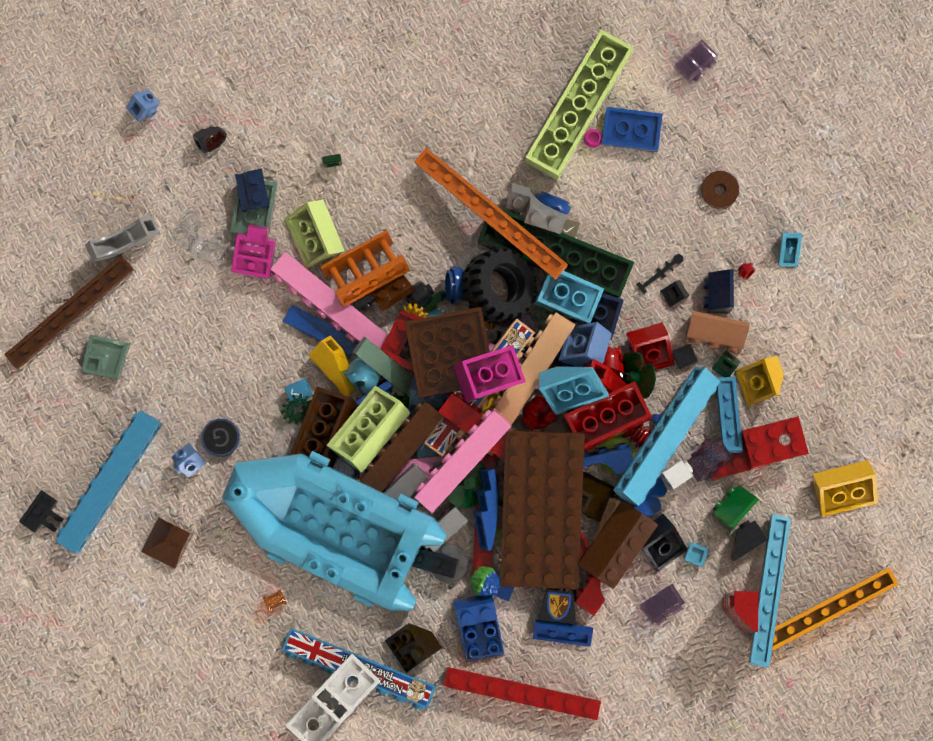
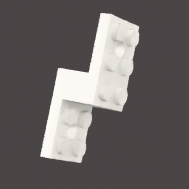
M351 654L314 693L308 703L292 718L286 727L301 741H326L381 680ZM350 676L358 678V685L354 688L349 687L347 684ZM311 719H316L319 722V728L315 731L310 730L308 727V722Z

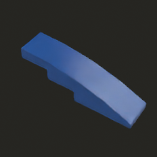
M486 468L480 470L483 489L476 491L480 510L473 511L479 547L481 550L489 551L492 550L496 532L498 489L495 469Z

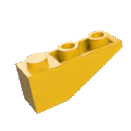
M331 336L321 340L308 356L325 373V376L335 384L339 392L348 397L355 393L357 389L343 373L344 371L347 372L349 366L344 350Z

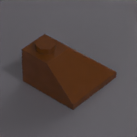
M158 517L141 552L176 569L193 534Z

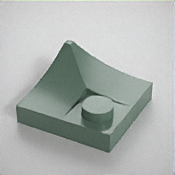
M89 335L81 372L120 380L123 365L131 344Z

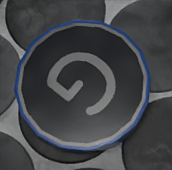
M217 418L205 425L201 441L208 453L216 457H225L232 454L238 447L240 434L238 428L231 421Z

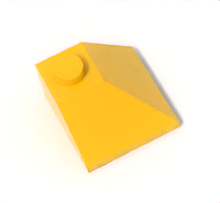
M778 356L762 359L735 371L747 407L779 395L784 373Z

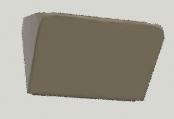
M566 219L561 233L575 238L580 223Z

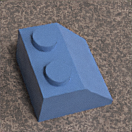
M598 322L576 325L563 345L559 361L582 367L583 364L592 359L603 364L612 333Z

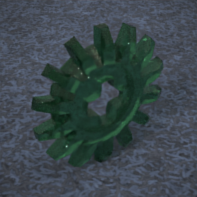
M293 394L292 401L286 398L289 404H282V407L286 409L281 410V414L286 413L283 419L285 420L289 417V424L295 421L297 426L298 421L303 422L311 400L307 401L308 395L302 399V394H299L298 399H296ZM302 405L301 408L303 411H298L297 413H294V407Z

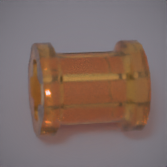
M278 589L272 595L263 596L269 612H272L274 608L282 604H288L281 589Z

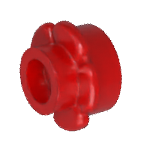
M743 263L738 268L739 277H742L744 280L750 278L756 270L753 267V263Z

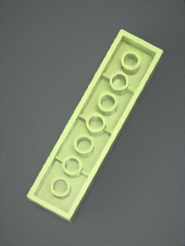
M602 29L600 30L525 157V163L551 178L559 180L632 56L634 47Z

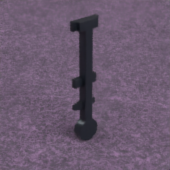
M676 254L671 263L666 261V266L662 270L658 267L656 269L658 273L643 285L640 282L636 285L645 294L647 292L645 287L659 276L662 278L666 277L664 273L668 269L674 271L672 266L681 264L683 256Z

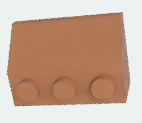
M693 311L689 317L685 339L689 340L691 344L700 345V343L708 344L709 348L719 349V347L727 348L726 351L738 353V351H742L744 348L750 323Z

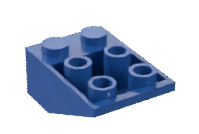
M477 595L454 600L466 662L503 655L504 649L493 596L482 597Z

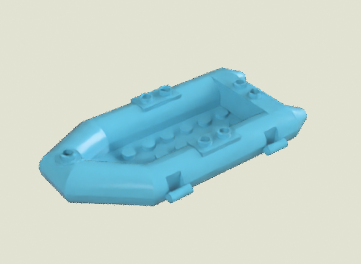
M314 451L311 452L310 457L304 454L243 461L235 464L222 499L258 547L268 552V558L282 565H285L286 561L350 591L355 594L354 600L369 607H372L374 603L389 611L413 610L417 600L404 582L420 547L443 545L447 537L446 532L434 517L416 509L418 501L403 494H400L398 500L328 467L330 459Z

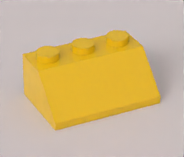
M869 460L812 474L814 491L822 517L878 503L876 474Z

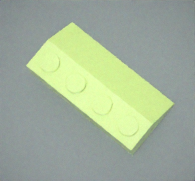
M374 386L327 446L345 462L362 473L408 417L410 412L401 401Z

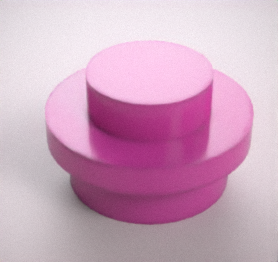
M596 129L588 130L584 135V143L590 148L600 146L602 143L601 132Z

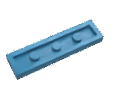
M717 377L720 381L716 393L722 453H741L743 445L736 377Z

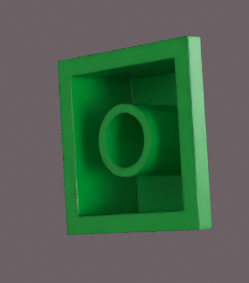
M740 485L737 488L733 486L725 494L728 498L724 502L720 500L712 508L715 511L712 516L728 531L733 529L760 500Z

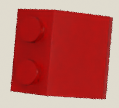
M663 322L626 333L630 352H638L643 357L641 369L649 363L655 367V370L674 365L669 334Z

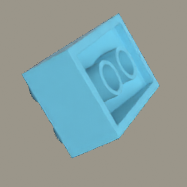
M565 271L556 280L546 273L533 304L550 312L588 324L591 323L604 288Z
M554 367L539 373V389L555 415L609 397L607 390L593 367Z

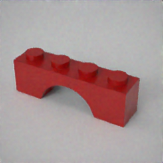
M589 574L585 580L588 584L584 590L580 588L574 598L577 599L575 601L576 605L592 616H595L604 603L605 598L601 592V582Z

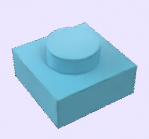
M690 542L684 561L703 567L709 549Z

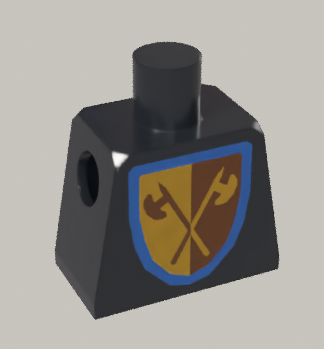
M554 588V590L546 589L538 620L575 625L574 592H566V589Z

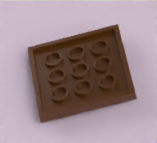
M481 307L405 321L419 398L461 391L453 366L464 360L490 352Z

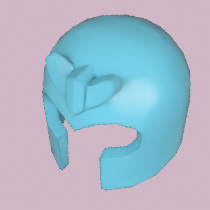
M360 358L353 360L348 366L347 372H343L359 393L361 391L360 382L364 381L365 384L361 386V389L365 394H368L377 385L381 377Z

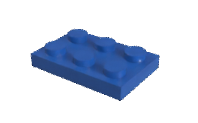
M606 106L601 145L658 152L663 114Z

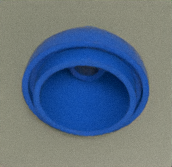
M541 191L540 194L536 193L535 195L541 203L561 213L568 214L572 208L568 206L570 202Z
M450 266L445 275L446 297L451 304L461 303L464 301L463 296H465L464 291H462V284H464L462 276L466 272L458 266Z

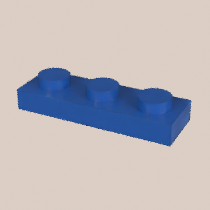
M535 620L532 639L590 647L593 627Z

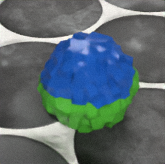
M485 566L478 567L475 570L470 581L473 592L482 597L497 594L500 588V578L493 568Z

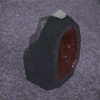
M210 126L193 134L195 144L203 153L211 152L220 147L227 137L226 131L218 126Z

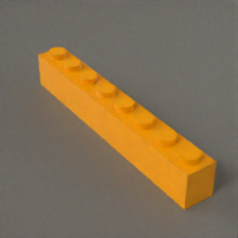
M890 567L869 576L776 625L772 651L899 585Z

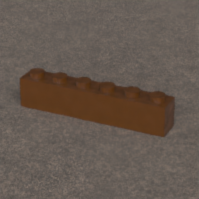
M425 401L424 404L420 402L413 410L415 415L411 419L407 417L402 423L403 429L399 434L395 432L388 440L391 442L388 448L383 447L376 455L379 459L374 464L370 462L364 470L366 472L365 476L362 479L358 477L356 480L382 492L444 416L438 413V410L428 401Z

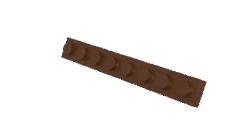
M120 255L4 355L18 370L130 275L134 269Z

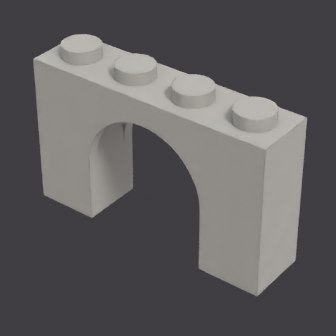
M414 462L382 493L397 500L400 494L410 498L418 485L428 480V475ZM454 505L439 518L435 519L447 534L444 543L468 522L466 514ZM442 545L424 547L427 550L431 549L433 552H435Z

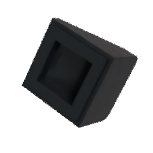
M681 280L675 281L660 290L669 307L689 297Z

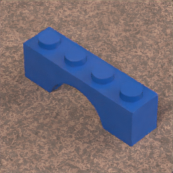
M619 443L614 445L615 448L607 449V447H600L595 449V452L588 453V451H585L583 469L590 464L602 463L612 468L616 474L625 473L633 461L631 445Z

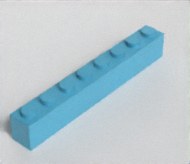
M693 368L613 491L628 505L639 506L644 502L648 491L655 485L660 473L665 470L667 462L676 453L680 442L686 438L688 430L696 422L701 410L706 407L710 396L716 392L720 381L707 368Z

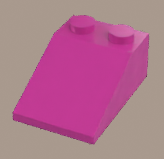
M513 345L464 360L453 366L466 403L526 382Z

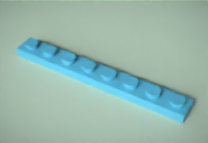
M776 514L770 516L768 540L766 542L758 595V632H754L752 635L748 664L763 668L770 667L791 518Z

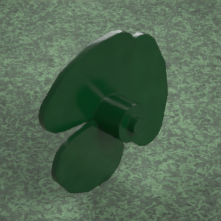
M634 351L625 353L621 362L625 373H622L623 377L621 379L627 385L635 381L643 399H646L651 395L655 387V367L649 363L641 369L643 365L642 355Z
M481 461L447 496V500L454 506L470 508L478 503L475 491L483 489L480 470L486 469Z

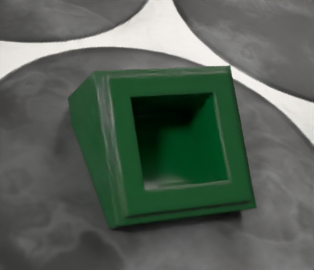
M725 351L712 369L723 377H730L741 361L728 351Z

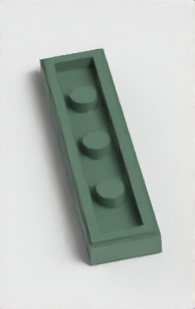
M363 337L353 350V353L401 393H407L411 387L412 375L369 339Z

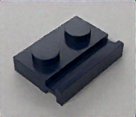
M262 168L235 174L243 212L270 207Z

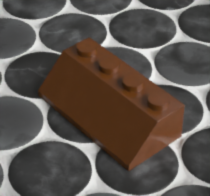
M316 387L290 455L304 454L310 457L311 452L314 451L330 459L328 467L333 468L338 455L327 444L356 410V401L350 397Z
M621 501L577 565L607 587L614 589L658 524L637 509Z

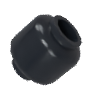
M419 281L412 285L415 291L405 297L412 307H414V304H417V308L420 309L432 301L434 291L429 283L425 285L422 281Z

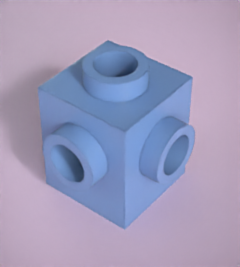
M147 89L143 92H136L131 97L126 109L137 121H140L147 117H153L157 113L156 109L160 102Z
M190 443L179 449L171 457L175 462L173 467L179 474L184 473L187 478L195 474L206 464Z

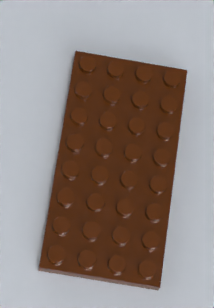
M508 430L506 432L500 586L578 589L579 566L577 564L580 561L585 433Z

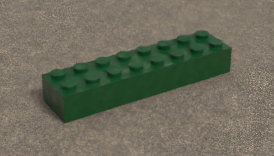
M502 209L568 264L564 270L565 272L604 288L603 294L617 298L621 297L634 265L633 261L564 233L558 234L524 223V217ZM485 222L478 238L479 245L491 250L499 247L502 249L509 248L512 252L520 253V257H524L528 261V265L541 269Z

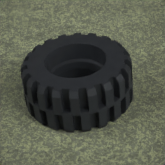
M500 247L484 252L470 260V264H467L465 267L466 273L462 276V281H464L462 291L465 293L463 297L465 301H468L469 309L481 307L484 321L487 323L492 322L493 324L506 323L525 315L532 308V303L536 299L534 293H537V286H535L536 276H533V268L531 265L528 266V261L524 257L521 258L520 253L512 252L509 248L502 249ZM492 271L498 272L506 281L508 287L506 302L497 297L492 289Z

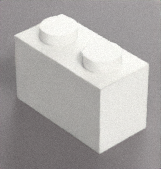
M681 460L659 477L668 490L672 492L693 477L691 474L693 469L688 462L684 463Z

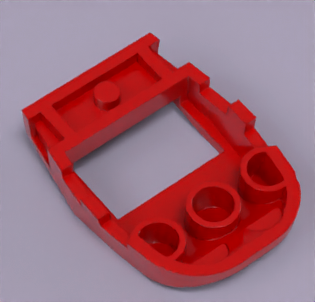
M400 311L381 350L414 375L413 364L399 356L408 341L405 321L421 319L422 317Z

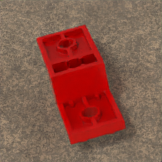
M799 416L742 430L743 451L741 453H730L731 459L728 462H724L720 458L722 453L721 438L702 442L711 480L766 467L772 463L809 454ZM781 435L789 437L790 442L788 445L780 443L779 438Z

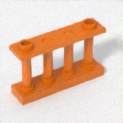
M387 230L320 266L326 279L328 280L333 277L339 289L334 292L342 307L351 304L410 271L403 255L396 258L391 250L390 245L394 243ZM383 250L389 262L379 267L373 255ZM366 259L373 271L362 276L356 264ZM349 268L356 280L346 285L339 273Z

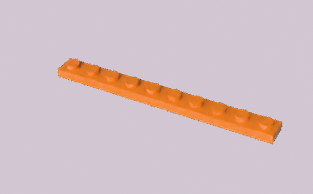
M428 148L414 161L418 167L553 279L556 280L567 268L568 264Z

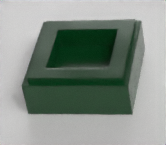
M341 154L323 156V166L325 168L341 166Z

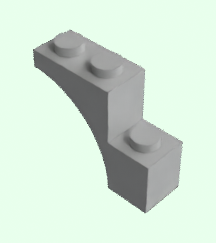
M516 183L511 184L506 198V208L524 213V223L561 234L567 214L556 211L541 203L531 193L530 188Z
M152 216L139 218L113 234L89 241L85 246L94 262L119 257L133 246L148 243L160 231Z

